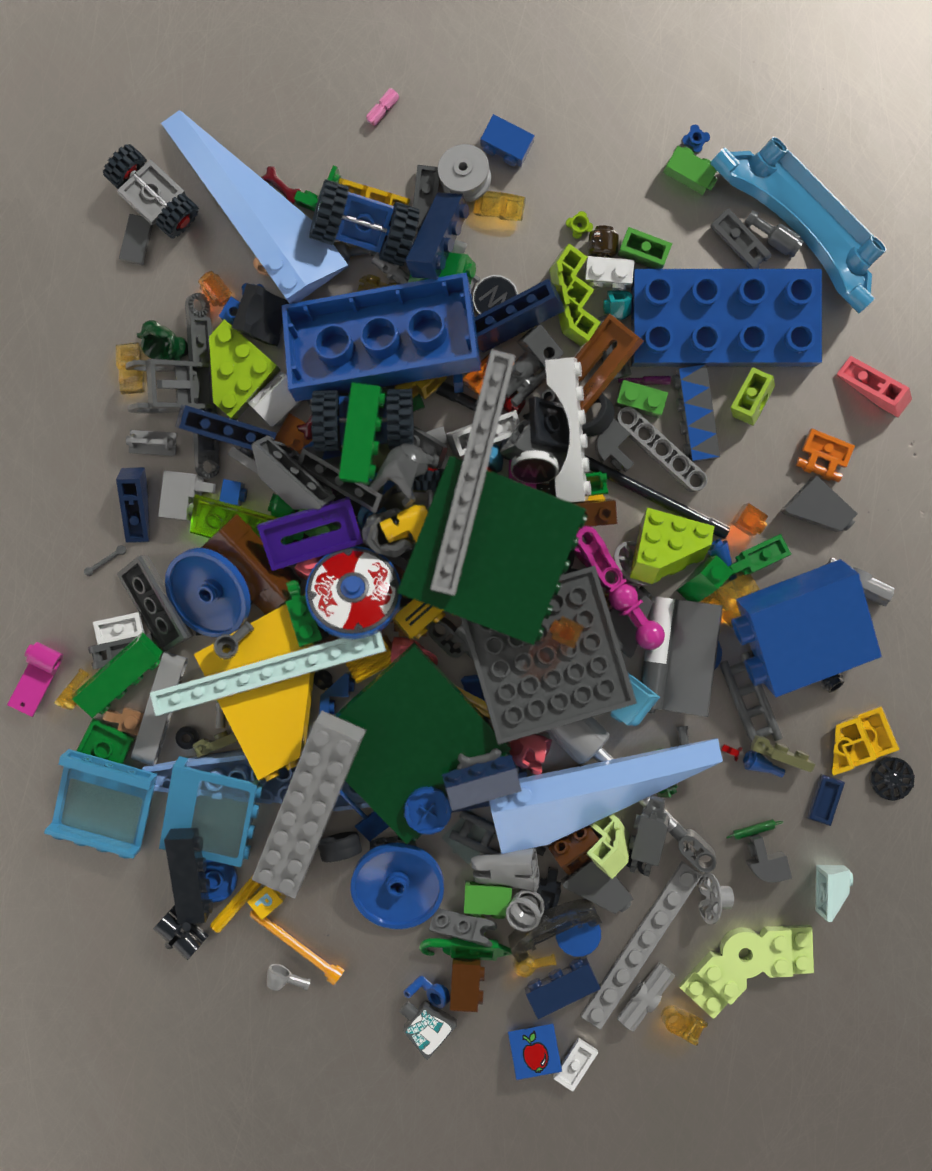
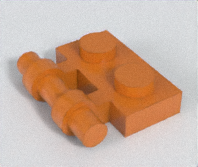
M810 429L801 450L810 455L807 460L799 457L796 461V466L803 468V471L809 474L813 472L821 475L824 480H833L839 483L842 474L835 472L837 465L843 468L847 467L855 445L815 429ZM821 458L828 461V466L825 468L816 464L817 459Z

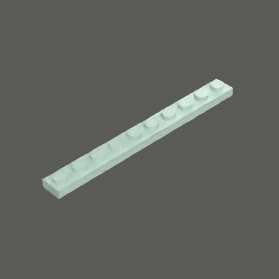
M381 631L361 639L341 638L150 693L155 716H160L386 652Z

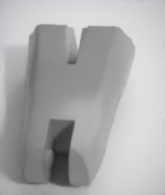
M536 848L505 854L478 855L471 859L472 868L475 870L473 877L477 883L508 886L533 892L538 890L540 875Z

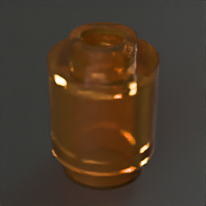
M209 271L198 280L200 290L213 306L219 305V307L226 305L232 292L218 274Z

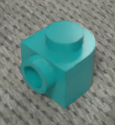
M621 290L607 291V300H603L604 314H611L617 320H623L630 316L632 313V294Z

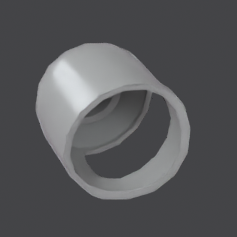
M522 890L513 897L506 910L507 920L512 927L520 931H530L539 925L545 908L541 895L537 892Z

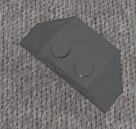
M268 435L253 442L252 450L260 479L293 509H321L334 501L336 497L332 493V488L309 475L297 464L300 454L295 449L281 442L274 441V438Z

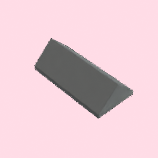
M138 556L117 573L162 653L194 636L190 627L182 621L168 599L165 584L149 556Z

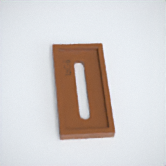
M611 314L606 317L590 340L575 356L577 362H581L582 376L578 377L580 382L602 357V353L607 351L613 342L617 341V346L583 387L584 400L580 401L581 410H584L585 413L644 342Z

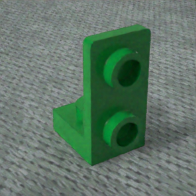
M333 165L327 180L339 183L341 175H339L340 172L337 166ZM297 190L294 200L296 205L315 212L318 196L307 190L304 193Z

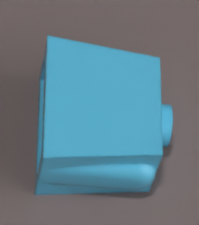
M628 672L637 704L610 711V715L615 720L624 722L626 725L637 726L659 700L660 696Z

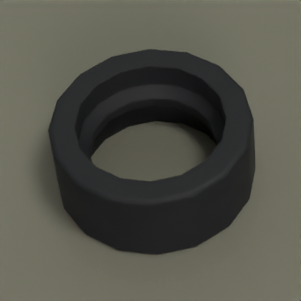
M603 393L594 402V404L601 403V409L597 417L591 422L582 424L583 434H586L587 437H594L603 433L613 421L615 414L614 405Z

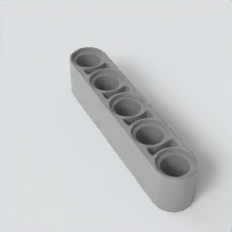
M624 407L618 412L615 420L630 433L628 437L686 490L697 492L705 488L708 480L706 474L632 407ZM623 413H629L632 416L631 424L622 422L621 415ZM644 428L648 430L650 434L648 440H642L639 437V429ZM657 444H663L666 447L667 451L664 456L656 453L655 448ZM676 459L683 463V470L680 472L673 468V461ZM692 475L700 478L699 487L691 485L690 477Z
M165 651L161 657L151 692L181 684L188 658ZM149 696L131 759L148 765H155L158 761L173 712L155 716L151 696Z

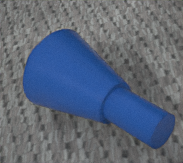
M721 539L713 541L707 553L710 556L717 555L730 566L732 560L728 541H722ZM735 574L733 576H730L728 579L729 581H732L736 579L738 576L737 574Z
M751 750L744 755L743 763L746 770L772 773L781 778L785 775V769L774 765L761 753Z

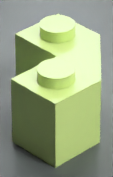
M611 814L589 825L600 840L587 854L598 868L613 879L628 863L629 832L615 815Z

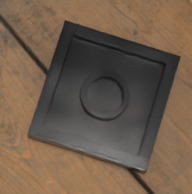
M536 396L529 398L531 444L564 452L568 451L570 429L563 405Z

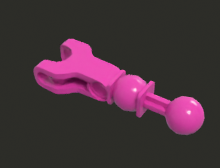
M590 526L578 529L576 537L579 540L574 550L577 558L587 568L596 567L601 587L606 588L605 593H609L611 606L615 610L620 611V616L627 614L636 626L635 637L637 643L646 650L659 648L665 639L663 627L658 622L648 621L639 608L643 601L641 599L638 600L636 588L632 584L627 583L626 578L623 579L621 570L611 557L605 542L597 531ZM582 536L584 537L586 544L582 541ZM608 571L612 572L615 576L612 584L605 580V574Z

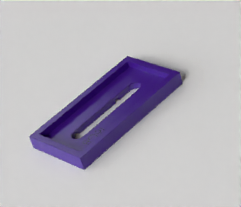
M349 497L330 502L321 509H307L257 524L272 571L363 543ZM336 521L341 523V527L335 531H329L286 545L281 543L283 537Z

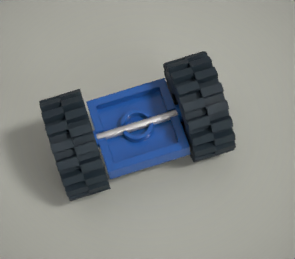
M325 179L315 207L309 238L331 245L334 244L335 239L378 252L380 260L404 266L416 234L419 209L399 202H395L393 206L348 192L349 186Z
M388 389L385 406L379 410V417H382L381 432H376L375 441H379V445L388 444L389 450L402 444H414L412 389ZM337 390L313 391L311 422L315 451L340 450V446L344 443L350 396H339Z

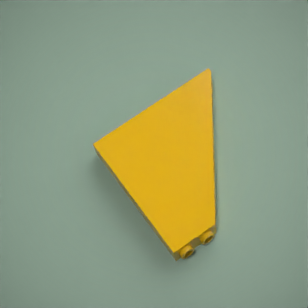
M285 604L250 623L254 630L238 642V651L234 657L230 659L220 658L215 653L214 643L198 651L194 656L204 676L207 677L313 647L318 642L299 647L287 605ZM230 648L223 649L224 653H229L231 651ZM315 672L217 699L258 780L266 779L268 782L279 776V770L285 767L287 770H290L298 765L307 740Z

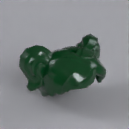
M154 320L143 323L141 332L137 333V337L142 339L141 349L143 353L151 359L180 361V358L188 354L187 341L182 337H177L173 331Z

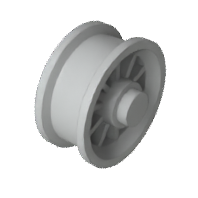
M461 144L448 149L442 155L438 164V175L445 193L463 194L465 202H472L487 192L491 184V172L487 156L480 148L474 145Z

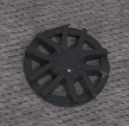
M887 757L875 764L871 771L870 782L877 795L886 800L895 801L903 799L914 788L915 775L906 761L897 757ZM888 761H893L891 768H889L885 763ZM898 762L902 763V765H901V767L899 768V770L896 771L897 763H898ZM881 765L886 769L884 774L878 770ZM905 768H907L909 774H903ZM876 773L882 777L877 781H875ZM903 778H910L909 783H903L902 781ZM884 783L885 786L878 790L877 785ZM901 786H906L907 789L903 792ZM894 788H897L898 796H894ZM889 789L890 796L882 794Z

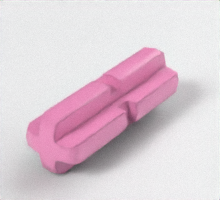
M390 88L379 100L380 103L376 104L366 115L368 122L373 126H376L386 115V110L389 111L398 101L399 95L395 90Z

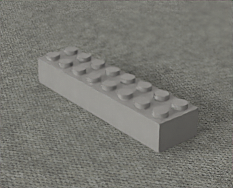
M321 711L314 722L252 877L253 881L295 899L364 737L365 729Z

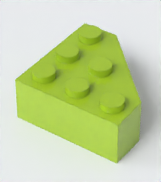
M224 319L209 336L213 403L231 419L237 420L250 406L248 402L281 369L240 332L233 329L232 325Z
M647 507L640 522L629 578L654 584L664 576L673 575L684 570L686 566L694 562L699 563L703 561L712 545L714 526Z

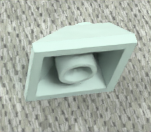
M816 865L815 911L827 922L833 921L850 894V886L853 885V874L844 865Z

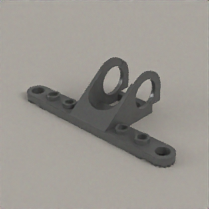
M194 293L188 296L185 302L189 361L149 359L133 360L125 364L126 370L147 371L148 403L129 405L128 412L141 414L179 412L181 404L217 415V406L213 403L209 336L212 334L210 301L207 300L208 298L204 294ZM194 299L201 302V311L195 310L196 308L193 305ZM155 371L175 372V380H157V389H175L176 403L157 402ZM193 433L196 473L204 479L213 478L218 475L217 473H219L220 469L218 458L219 440ZM205 461L211 464L212 469L210 473L203 470Z

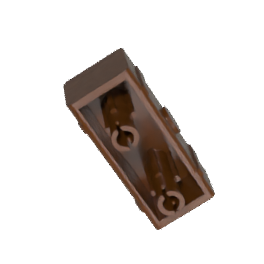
M236 514L201 548L215 551L234 564L247 584L251 605L254 603L266 615L289 598L290 593L286 583L296 580L300 585L302 581L293 573L290 567L286 566L271 570L261 538L251 529L252 527L248 523L246 524Z

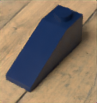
M145 467L121 468L116 478L125 541L126 543L149 542L148 486Z

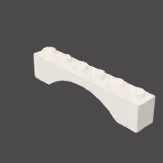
M574 357L545 360L547 385L561 401L570 429L567 458L561 471L555 478L556 497L568 502L588 500V495H591V483L586 480V472H589L588 457L585 458L584 448H587L588 442L587 435L583 434L582 424L586 423L585 411L581 410L580 401L584 400L583 387L579 386L578 377L582 376L581 362H577V358Z

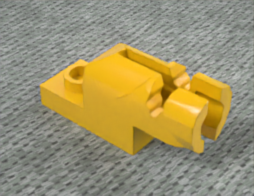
M414 505L397 513L399 524L394 523L391 518L381 521V528L389 543L408 538V534H412L416 542L428 511L425 505Z

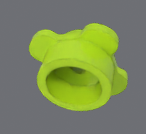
M583 211L578 212L573 218L566 220V226L572 230V236L575 239H580L582 234L593 230V224L589 222L587 214Z

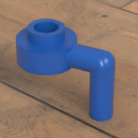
M419 976L403 991L405 997L410 998L422 987L427 992L429 1002L439 1009L444 1008L450 1002V993L447 987L438 983L432 984L424 976Z

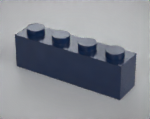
M437 192L405 260L413 278L438 280L441 271L444 270L449 253L453 251L454 242L461 233L463 222L469 215V207L465 202L463 194Z
M549 278L475 317L478 348L482 353L565 311L560 295Z
M181 404L175 425L177 428L252 450L253 442L267 435L274 438V440L276 437V432Z

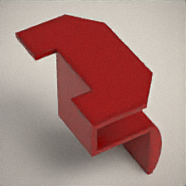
M724 744L721 751L735 756L734 761L737 762L739 753L743 748L739 747L736 750Z

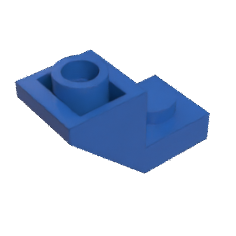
M346 672L320 695L319 714L321 711L330 715L335 713V700H331L332 696L349 697L350 692H354L355 679L351 678V672Z

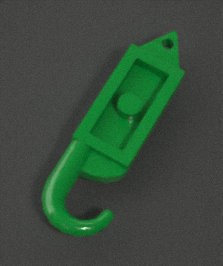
M453 937L452 939L428 938L419 945L420 952L428 956H434L435 954L433 951L427 950L426 948L428 947L442 948L443 952L450 955L451 958L497 961L499 957L512 955V948L499 944L498 940L490 938L488 939L492 942V947L478 945Z

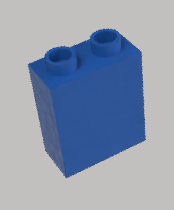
M841 559L736 599L741 616L731 619L732 627L739 643L742 646L749 643L753 657L744 660L746 671L754 686L764 683L775 697L882 657L859 573Z

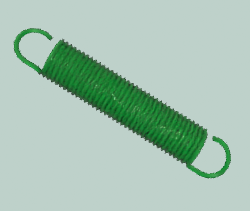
M774 819L734 830L733 835L735 840L773 830L775 825H779L783 821L775 822Z

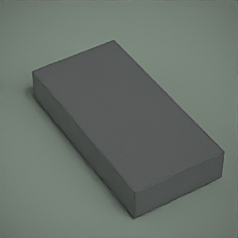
M129 214L119 259L122 261L144 265L153 225L142 216Z

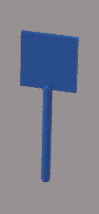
M341 790L339 795L363 818V820L355 825V828L369 842L389 827L375 811L367 816Z

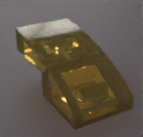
M487 191L482 197L475 200L473 213L476 216L498 217L500 220L522 221L526 198L508 193Z
M139 342L116 345V366L119 369V389L122 395L145 392L144 372L126 370L125 366L130 361L142 360Z
M743 574L723 585L714 593L721 605H723L724 610L727 611L737 605L736 599L760 589L751 574L745 576Z

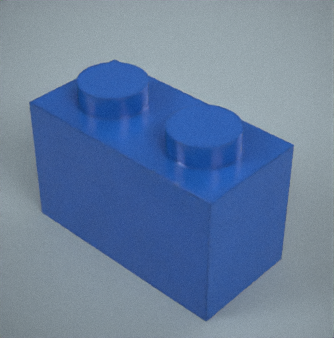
M493 114L480 139V146L483 147V151L492 156L496 154L502 157L505 163L521 167L534 143L535 135Z

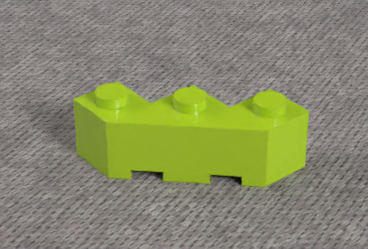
M569 243L560 252L549 271L552 284L558 291L565 308L564 312L558 314L562 334L581 347L590 340L601 322L582 309L594 289L579 279L576 274L588 257Z

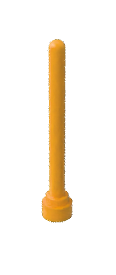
M254 910L250 911L252 919L322 970L329 983L333 986L336 984L345 971L339 965H329L270 919L265 917L262 920Z

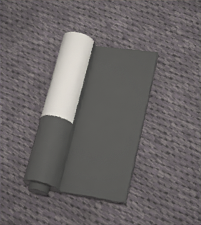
M652 596L653 604L650 609L649 620L658 622L663 627L665 639L659 648L655 650L645 649L641 682L660 696L648 713L655 714L656 710H668L708 717L723 605Z

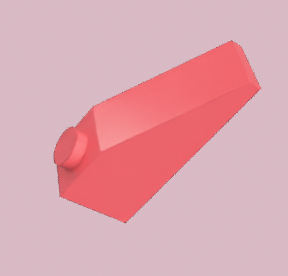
M852 356L848 358L837 373L838 377L878 407L896 417L901 415L912 400L909 387Z

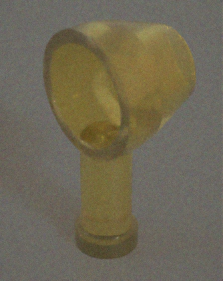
M80 668L79 672L55 700L54 704L72 711L77 705L72 698L76 689L90 675L88 672Z
M521 953L513 961L515 973L524 978L531 976L536 968L557 965L555 954L534 959L528 953ZM523 965L529 967L527 971H522L520 968Z

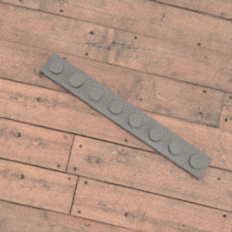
M681 861L600 984L601 989L594 993L582 1011V1018L601 1030L702 877L701 873Z

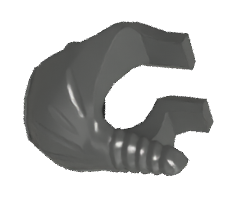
M402 444L392 449L371 483L369 491L376 493L387 480L392 479L399 492L403 491L406 495L402 500L403 506L409 508L416 500L411 488L414 478L425 474L428 467L434 469L439 461L438 455L426 454L421 448L413 444Z

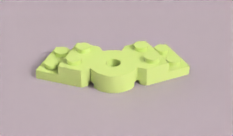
M765 926L760 930L759 935L749 928L740 927L732 929L722 938L720 952L710 951L679 984V987L714 1019L728 1003L732 1005L747 989V978L755 977L762 971L770 978L793 977V974L814 973L812 926ZM742 949H749L747 956L739 957V952Z

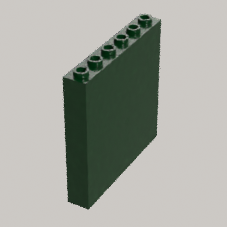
M449 456L397 593L534 645L535 641L539 642L542 637L544 628L541 625L544 618L548 619L553 608L552 605H549L551 599L559 593L561 583L558 581L561 573L565 574L569 567L570 560H567L570 550L574 552L579 538L576 537L578 529H583L586 523L587 515L584 514L586 508L486 470L455 595L431 590L463 460Z
M415 642L334 715L366 730L345 781L406 844L411 840L416 841L422 835L407 824L404 816L405 803L412 792L422 787H435L442 790L447 796L442 774L458 770L457 766L460 763L458 756L460 753L466 757H474L488 754L494 748H498L501 751L500 757L510 755V743L498 744L493 725Z

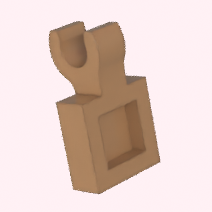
M127 707L123 708L122 713L108 709L104 713L102 720L119 723L117 730L137 736L144 712Z

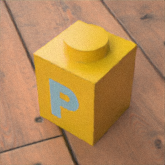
M263 886L250 897L247 903L263 920L284 902L286 895Z

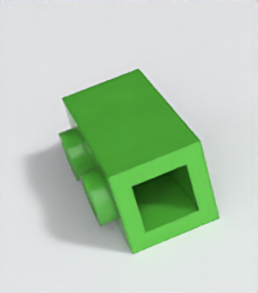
M677 146L663 173L701 195L705 193L706 189L711 191L718 180L715 177L717 170L710 164L711 161L695 156V153L687 147L681 148Z

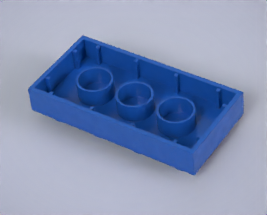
M634 269L633 282L631 285V331L644 342L631 356V367H692L707 364V367H816L822 363V269Z
M467 272L439 277L438 280L427 279L282 305L288 390L295 402L312 399L313 391L337 390L339 394L350 393L352 383L385 387L481 370L472 294Z

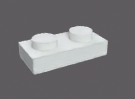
M140 612L93 622L98 645L136 637L142 632L145 634Z
M577 1038L561 1063L562 1072L553 1075L554 1080L574 1091L597 1056L598 1050L582 1039Z

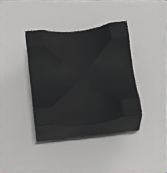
M247 284L232 328L262 343L278 347L280 330L283 323L282 305L289 304V302L258 285Z

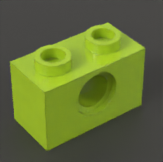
M752 367L731 406L734 418L752 426L755 425L775 388L774 376Z

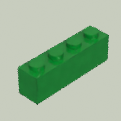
M360 383L351 384L339 480L342 482L369 485L370 479L374 480L376 465H372L373 455L377 456L379 450V441H375L376 432H381L382 417H379V410L384 408L386 394L382 393L381 386Z
M143 632L140 633L78 688L72 700L91 718L98 713L102 715L110 708V702L115 698L119 700L128 691L127 687L131 684L134 686L138 684L144 677L143 673L148 669L150 671L154 670L161 661L159 659L162 650Z

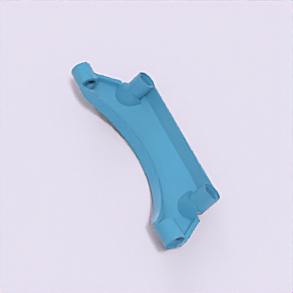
M772 137L755 155L751 151L729 152L724 147L712 159L710 164L732 186L767 206L801 236L802 240L823 265L836 291L858 313H861L875 299L871 295L872 273L868 268L886 252L884 244L787 149L780 139Z

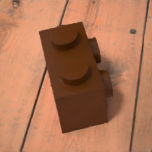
M588 825L551 843L547 847L560 867L569 876L591 860L587 852L600 839Z
M453 958L450 1011L478 1012V1004L483 1005V990H479L480 981H484L485 967H481L480 960Z

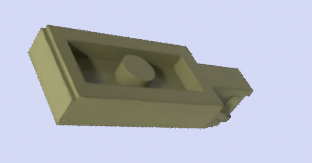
M226 730L214 735L215 740L213 741L203 738L193 744L197 757L237 742L238 740L234 732L228 734Z
M755 735L750 746L753 751L808 772H813L816 765L808 759V754L796 750L795 753L790 752L788 747L779 743L773 746L766 737Z

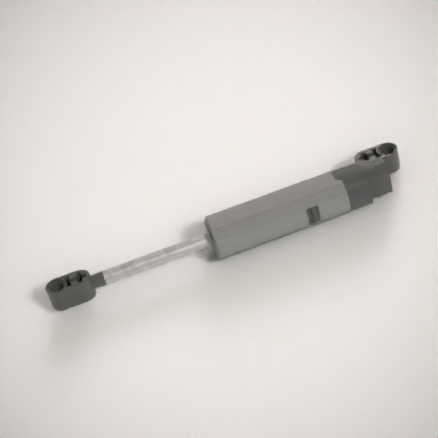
M445 617L436 624L434 622L431 623L428 629L429 636L450 657L458 658L466 653L473 660L463 623L457 628ZM442 624L446 629V633H437L435 625ZM451 633L453 636L446 642L445 639ZM460 642L461 646L454 649V643ZM593 717L545 731L579 765L584 764L592 757L597 762L614 759L602 748L609 738V733ZM651 796L639 801V803L646 808ZM664 809V813H667L670 818L667 831L678 841L680 852L699 871L708 873L714 870L716 867L714 849L696 831L685 829ZM685 840L688 842L693 840V846L690 843L685 845ZM703 855H708L712 859L708 862H702L699 858Z

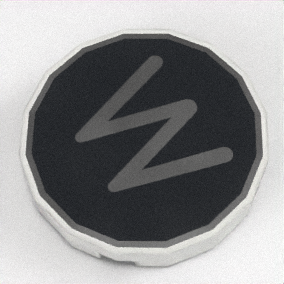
M491 275L483 278L476 285L473 292L475 311L480 315L518 295L516 286L508 278L501 275Z
M525 451L521 453L520 457L516 458L515 456L512 459L511 473L517 480L524 483H545L557 476L558 462L555 457L552 459L544 451Z

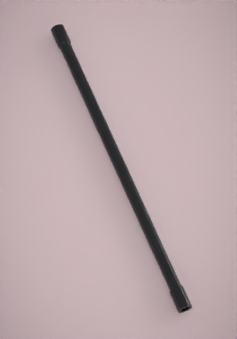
M443 382L438 387L437 394L476 411L477 406L475 402L477 399L463 392L454 393V386ZM585 455V458L588 457L589 470L595 473L600 471L606 473L607 479L684 518L714 526L713 534L722 539H725L731 527L714 518H709Z

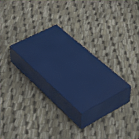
M821 774L807 818L831 826L845 782Z

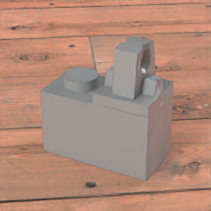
M164 470L158 517L191 521V516H194L196 511V503L193 502V498H202V492L215 494L216 484L204 482V478L197 474Z

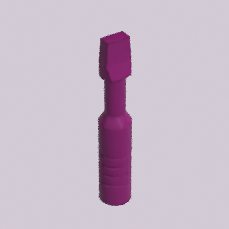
M643 376L642 378L629 377L618 379V383L626 380L643 385H671V376Z

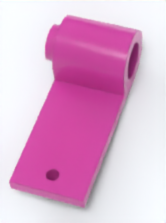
M39 642L28 646L24 655L27 657L26 662L28 665L7 704L31 717L34 716L63 659L62 653Z

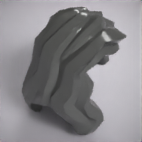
M392 508L382 513L372 514L367 518L362 529V536L364 542L377 554L398 557L414 548L415 540H409L408 538L389 543L380 525L381 521L391 518L394 523L399 524L397 513L403 511V509Z

